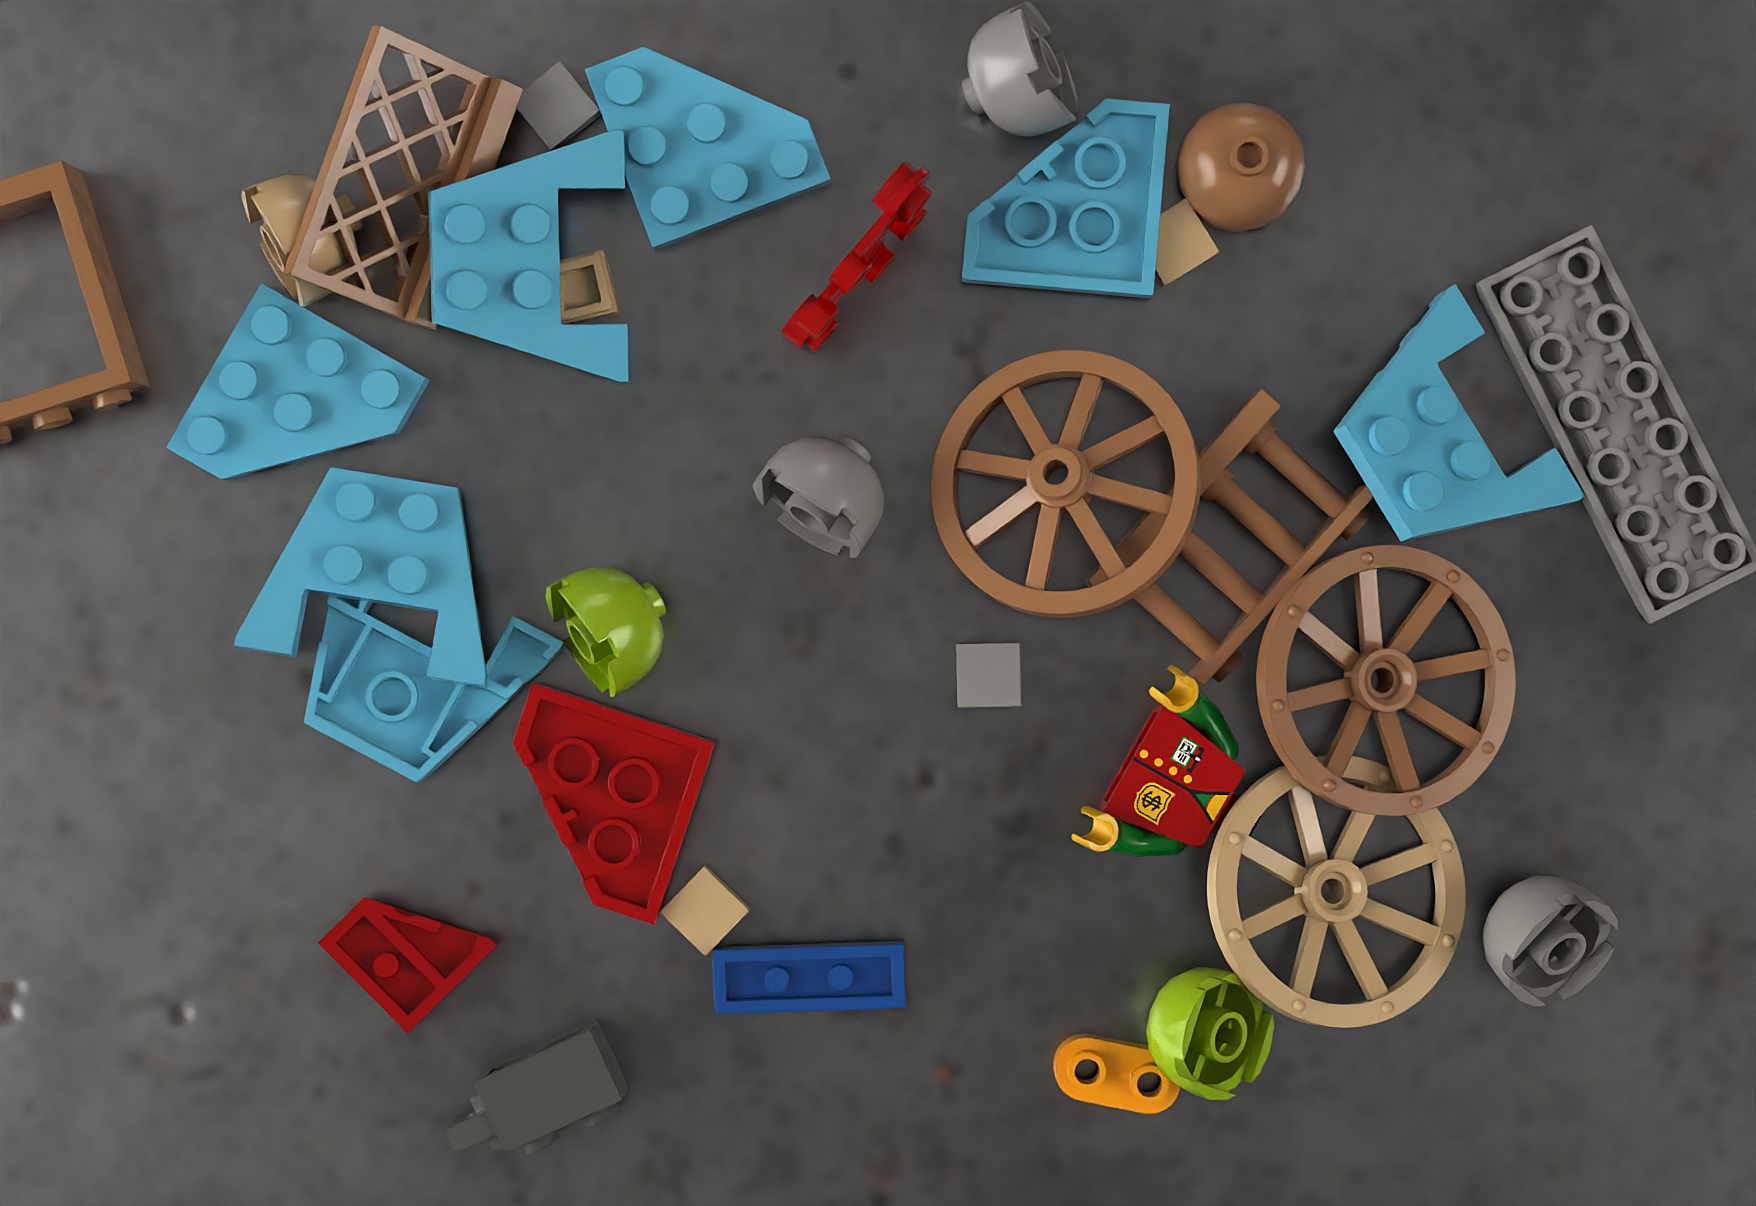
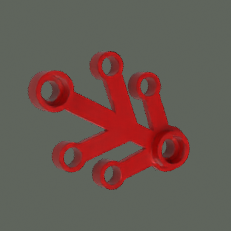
M905 161L880 188L872 203L883 214L836 267L828 279L831 283L821 295L817 297L811 294L783 327L781 333L797 347L802 349L807 346L813 352H816L839 324L834 318L841 309L837 305L844 294L848 295L863 277L871 284L875 283L892 263L896 254L884 245L886 234L891 231L901 241H905L927 214L923 206L933 193L925 186L931 175L927 169L921 167L916 170Z

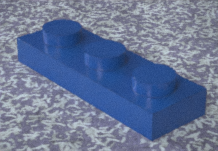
M904 941L714 947L712 950L714 1014L906 1008Z

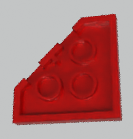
M537 682L532 683L512 744L523 766L527 767L564 847L567 846L583 878L582 883L593 905L655 925L716 741Z

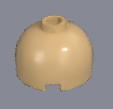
M282 174L243 189L241 198L250 224L261 219L264 222L263 225H260V231L264 240L259 242L276 276L293 300L298 298L299 306L305 307L332 292L283 273L298 235L316 179L303 174ZM345 193L335 198L342 215L355 209L352 201ZM327 213L322 225L330 221ZM361 219L347 226L356 251L358 249L353 232L362 229ZM335 232L316 241L307 265L308 268L325 274L347 263ZM348 276L345 277V278H343V279H341V281H344V282H345V280L348 278Z

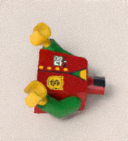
M1169 665L1167 668L1175 675L1176 680L1173 688L1165 694H1162L1153 686L1149 690L1150 695L1159 703L1156 704L1098 807L1102 811L1091 806H1084L1081 809V813L1093 818V828L1090 833L1083 837L1075 833L1071 837L1073 841L1095 852L1111 850L1132 857L1178 855L1188 845L1201 848L1213 827L1215 826L1220 829L1224 818L1233 804L1239 799V796L1233 793L1245 772L1236 763L1239 754V744L1220 709L1199 691L1198 684L1193 678L1174 665ZM1261 816L1256 821L1248 836H1251V834L1253 833Z

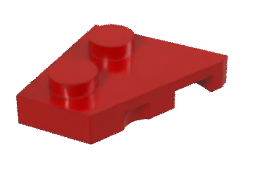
M364 897L318 942L407 1034L497 946L491 938Z

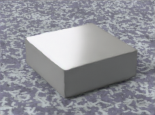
M560 61L522 91L516 108L550 151L563 147L602 115L597 106Z
M1019 642L956 644L957 708L1021 706Z

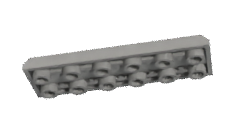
M1590 225L1476 283L1479 300L1550 440L1584 493L1585 497L1581 500L1637 610L1648 624H1652L1756 571V546L1593 226Z

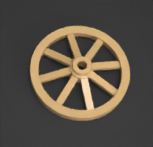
M1327 755L1315 758L1323 765ZM1355 756L1351 757L1342 780L1364 786L1363 789L1373 792L1397 791L1389 767L1372 760ZM1285 765L1267 773L1252 784L1233 804L1220 826L1211 851L1207 876L1208 908L1216 940L1233 972L1238 975L1244 986L1267 1006L1286 1017L1315 1026L1334 1028L1362 1027L1377 1024L1399 1015L1420 1001L1442 977L1452 960L1463 929L1466 907L1465 875L1461 856L1451 830L1437 808L1405 815L1415 827L1423 844L1358 868L1352 864V861L1375 815L1352 811L1328 859L1311 791L1301 784ZM1286 792L1303 851L1305 867L1300 866L1248 836L1256 821L1267 807ZM1240 857L1294 886V895L1241 919L1237 898V875ZM1431 863L1435 882V910L1432 924L1367 898L1368 886ZM1324 882L1328 885L1330 891L1327 901L1324 900L1321 894ZM1304 914L1306 920L1289 986H1287L1268 970L1256 954L1249 939ZM1356 916L1424 944L1422 952L1412 967L1399 981L1388 989L1352 921ZM1328 924L1366 1000L1349 1004H1329L1310 998Z

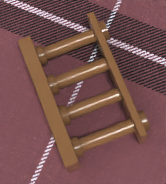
M1263 389L1252 394L1198 454L1201 471L1200 496L1207 502L1215 499L1281 558L1286 565L1266 588L1260 592L1191 530L1179 554L1244 611L1219 640L1157 584L1153 583L1149 588L1134 597L1139 604L1201 658L1187 675L1193 678L1196 683L1205 685L1211 677L1218 683L1223 681L1244 657V654L1237 648L1279 603L1286 592L1306 573L1339 535L1345 540H1349L1373 514L1366 506L1373 498L1366 484L1357 486L1346 497L1274 432L1278 426L1270 418L1281 406ZM1243 448L1251 455L1257 451L1329 516L1305 544H1302L1231 480L1235 474L1227 466ZM1175 481L1163 494L1173 496ZM1147 511L1117 544L1115 550L1126 568L1135 563L1152 545L1165 523L1166 516ZM1099 564L1084 582L1089 587L1109 580V577L1101 564Z

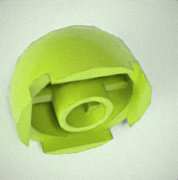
M605 566L584 568L563 577L546 588L545 597L553 622L565 616L566 626L570 634L569 637L563 640L566 648L581 671L599 691L604 692L609 689L610 697H615L635 685L651 672L660 657L664 639L663 627L659 618L666 614L663 600L651 583L646 581L639 585L625 571Z
M1196 967L1171 978L1158 992L1148 1018L1146 1030L1148 1049L1163 1076L1191 1094L1208 1100H1228L1236 1096L1228 1091L1234 1089L1241 1081L1251 1084L1260 1074L1271 1049L1274 1019L1273 1013L1263 1011V1002L1244 986L1233 970Z

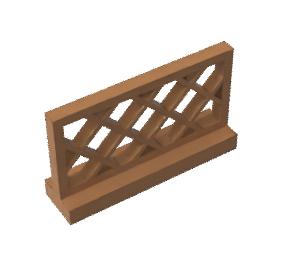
M372 25L283 273L373 307L406 322L436 330L438 324L432 323L429 209L428 195L425 188L431 186L429 191L495 169L523 89L503 79L491 78L383 26ZM387 46L404 54L413 78L412 81L388 92L378 70ZM422 63L435 68L436 70L426 74ZM452 76L467 83V87L459 109L442 117L431 84ZM370 91H372L374 98L368 100ZM418 91L430 123L404 135L391 103ZM379 109L391 141L364 153L356 134L361 116ZM453 125L449 134L447 127ZM434 134L442 156L437 170L420 177L408 146ZM349 152L352 159L345 162ZM396 152L408 183L381 196L369 164ZM357 170L369 202L342 215L334 197V191L339 178ZM413 195L420 212L415 230L398 238L386 207ZM327 213L330 221L322 225ZM374 213L386 244L359 257L347 226ZM335 232L347 263L325 274L308 268L307 265L316 241ZM406 247H408V250H407V253H406V256H405L403 249L406 248ZM391 255L398 272V278L390 299L374 294L364 268ZM352 274L356 286L341 281V279Z

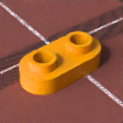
M1082 1033L1073 1035L1063 1041L1054 1056L1053 1070L1057 1083L1068 1096L1076 1100L1143 1114H1155L1171 1106L1180 1091V1086L1163 1076L1152 1058L1147 1045ZM1084 1059H1091L1098 1064L1096 1075L1088 1080L1080 1079L1075 1075L1076 1065ZM1146 1072H1154L1160 1076V1084L1153 1092H1143L1137 1087L1139 1077Z

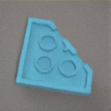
M641 47L584 69L608 132L624 130L625 177L652 248L655 251L831 184L829 173L809 121L799 115L646 47Z
M1105 99L1058 141L1056 140L1020 170L1005 186L970 212L966 220L961 282L1151 299L1154 291L1170 104Z
M261 283L166 448L219 479H235L285 463L291 464L336 452L338 449L399 435L430 380L309 309L299 306L298 303Z

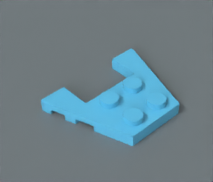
M612 130L428 192L432 323L614 381L629 382L627 324H561L558 219L559 189H625L624 130Z
M1456 284L1435 296L1428 305L1430 309L1418 325L1410 329L1400 342V348L1383 370L1375 375L1333 431L1401 542L1471 527L1497 519H1508L1526 515L1534 511L1563 507L1585 497L1556 448L1541 453L1508 476H1505L1438 367V362L1485 333Z
M330 467L236 634L234 646L238 649L296 658L309 593L436 612L438 617L427 677L432 680L487 688L488 673L484 660L480 620L476 607L471 560L459 489Z
M328 595V612L322 642H319L304 723L410 780L421 784L558 657L565 644L513 616L486 664L488 673L487 688L432 680L427 677L432 648L369 616L367 612L373 602Z

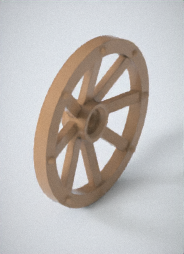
M1057 350L1031 355L1003 367L982 381L963 400L949 420L935 453L931 477V502L935 523L947 552L958 568L982 591L998 602L1018 611L1049 618H1073L1101 613L1133 599L1149 588L1164 574L1182 550L1197 515L1201 490L1200 461L1196 443L1183 414L1170 395L1154 379L1132 364L1110 355L1086 350ZM1081 377L1082 379L1059 443L1052 445L1021 390L1051 379ZM1103 382L1115 385L1134 395L1155 414L1082 452L1079 451ZM1005 401L1035 456L1032 460H1025L966 449L980 424L999 404ZM1167 434L1172 449L1175 469L1173 496L1095 475L1094 470ZM1060 468L1068 469L1066 480L1058 485L1050 484V477L1054 471ZM960 471L1027 482V486L965 531L958 505ZM1092 497L1167 517L1152 545L1129 568H1126L1088 506ZM1041 504L1025 586L1006 579L991 569L978 555L976 550L1034 507ZM1062 514L1071 515L1109 577V580L1079 590L1063 592L1046 591Z
M1376 545L1351 549L1323 560L1310 568L1286 592L1275 607L1262 637L1257 661L1256 686L1259 710L1269 740L1281 761L1301 784L1327 802L1346 810L1380 816H1404L1424 812L1452 800L1471 786L1488 768L1506 736L1511 721L1515 701L1516 672L1513 651L1504 623L1487 594L1468 574L1445 558L1429 551L1403 545ZM1376 568L1401 570L1431 582V585L1383 649ZM1353 574L1360 653L1356 652L1308 611L1312 604L1331 586ZM1450 597L1468 619L1480 649L1412 662L1406 655ZM1296 630L1344 669V678L1287 692L1286 672L1288 656ZM1479 669H1484L1485 671L1484 701L1475 729L1415 693L1417 682ZM1374 671L1379 677V684L1375 690L1371 685V675ZM1349 698L1351 701L1349 709L1322 765L1305 745L1296 728L1291 712ZM1399 709L1464 748L1455 761L1442 773L1421 785L1419 784L1396 713ZM1371 713H1373L1397 788L1396 792H1373L1342 780Z

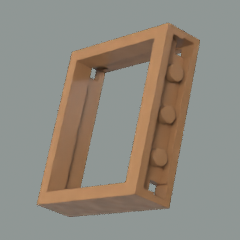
M62 160L0 179V223L56 206L107 369L0 402V445L12 440L10 433L12 430L33 424L35 431L56 428L73 421L72 411L94 405L96 412L119 408V404L132 400L131 392L150 387L83 172Z

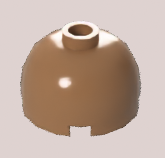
M1249 101L1221 105L1200 117L1182 140L1175 164L1179 189L1189 201L1198 218L1210 227L1231 233L1261 228L1280 218L1299 194L1305 172L1302 142L1291 123L1271 107Z

